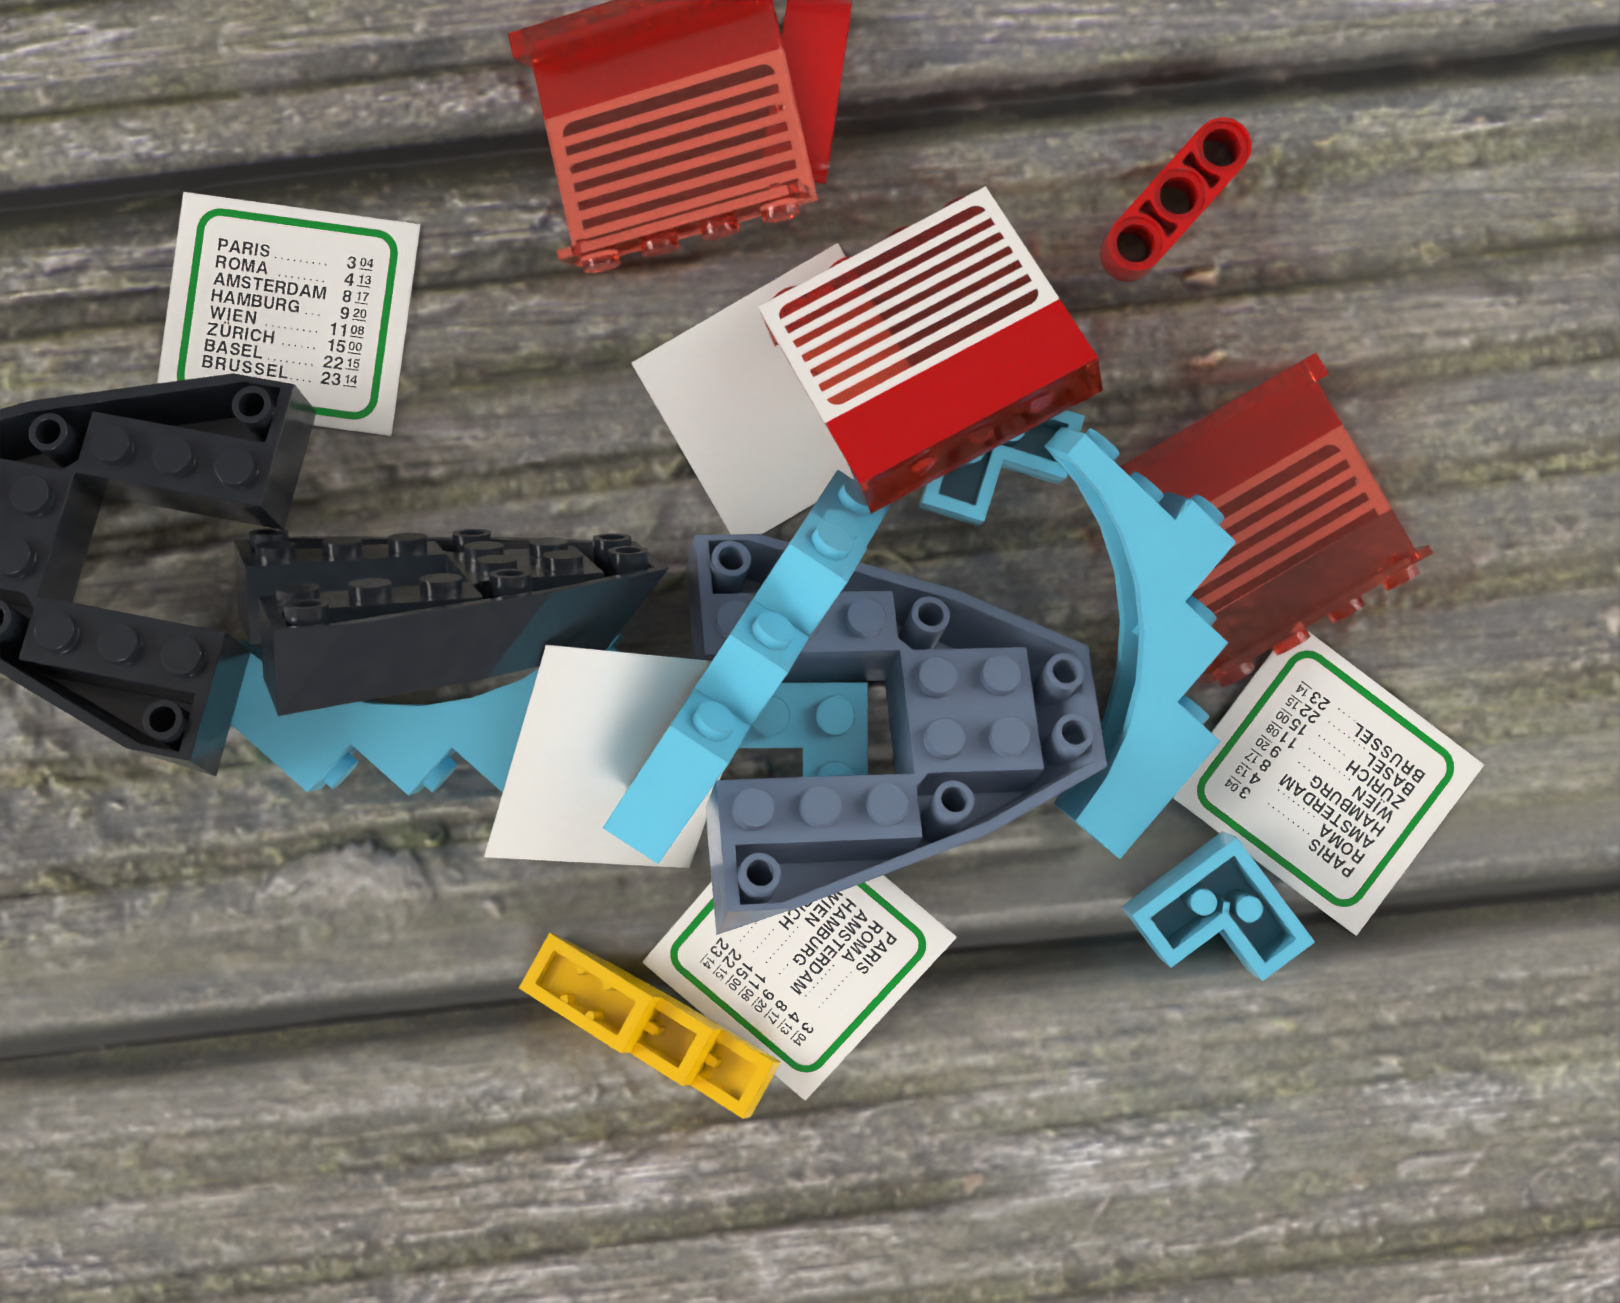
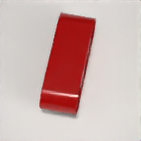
M787 0L781 37L813 180L814 183L826 185L851 19L852 1ZM779 84L774 85L773 96L781 94ZM783 103L771 106L770 117L785 113ZM788 122L768 127L767 138L789 132ZM792 141L765 148L764 159L793 151ZM793 160L763 169V175L772 177L797 170V162Z
M1226 117L1209 120L1200 127L1112 226L1100 247L1099 256L1101 264L1108 275L1118 281L1125 282L1139 280L1144 277L1244 167L1251 155L1252 142L1250 134L1243 124L1233 118ZM1213 140L1224 144L1230 151V165L1222 167L1210 163L1204 156L1203 143ZM1173 187L1184 192L1189 202L1188 213L1179 215L1167 211L1161 204L1160 190ZM1125 234H1132L1141 238L1147 249L1146 260L1130 262L1124 259L1118 252L1117 238Z

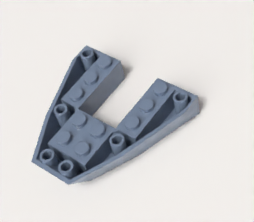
M761 534L694 536L686 566L693 659L708 661L714 659L789 542ZM859 562L849 581L810 635L782 682L884 680L895 774L717 780L706 805L716 935L802 907L986 836L1106 768L1107 761L1088 645L956 589Z

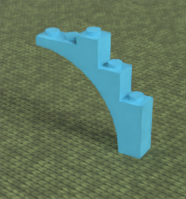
M1061 426L1044 447L1075 481L1100 526L1115 574L1120 625L1116 672L1105 714L1101 722L1107 767L1060 793L1053 804L1093 839L1121 859L1221 742L1203 726L1209 715L1194 701L1184 695L1228 644L1211 627L1217 620V617L1191 594L1233 547L1236 541L1219 526L1225 519L1224 515L1202 496L1194 494L1189 499L1168 491L1163 494L1151 481L1140 473L1134 471L1129 476L1114 462L1120 454L1119 451L1097 431L1089 428L1086 433H1081Z
M840 470L836 471L604 824L603 829L657 864L660 863L731 761L751 725L790 671L810 635L847 584L866 552L868 543L891 504L880 498L871 486L865 482L860 484L857 479L850 478Z
M619 633L606 651L619 652L616 646L624 639V636ZM238 641L250 651V656L231 725L306 792L322 789L325 784L332 790L335 789L358 764L359 761L352 756L358 750L408 796L420 792L424 787L432 793L439 788L458 766L451 758L455 752H458L503 793L539 669L519 681L468 699L436 704L383 703L365 700L278 716L263 679L262 649L255 644H250L249 641Z

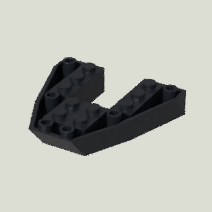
M231 373L31 400L0 409V673L127 749L217 776L250 651L224 631L72 602L103 497L284 530L316 416V410L297 386L291 383Z
M264 528L250 531L249 539L234 540L238 614L249 643L261 644L263 679L278 716L482 680L540 666L546 645L607 650L669 569V567L648 552L647 548L642 547L636 541H632L630 535L620 533L595 535L593 540L557 537H491V531L485 529L457 530L452 533V537H427V535L422 533H398L388 537H289L288 530Z

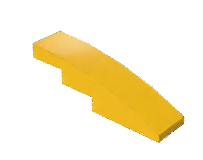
M555 933L548 934L519 986V989L621 1054L631 1053L679 1085H691L743 1119L752 1116L781 1061L670 995Z

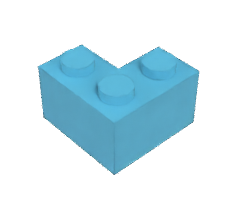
M1023 397L938 442L918 508L979 526L985 521L1001 467L1050 483L1059 484L1066 479L1068 473L1044 446L1061 426L1080 432L1085 416Z
M866 681L781 682L751 725L738 748H803V777L868 775V683Z
M1223 831L1121 906L1156 955L1171 968L1217 933H1220L1246 970L1264 981L1315 943L1239 839Z

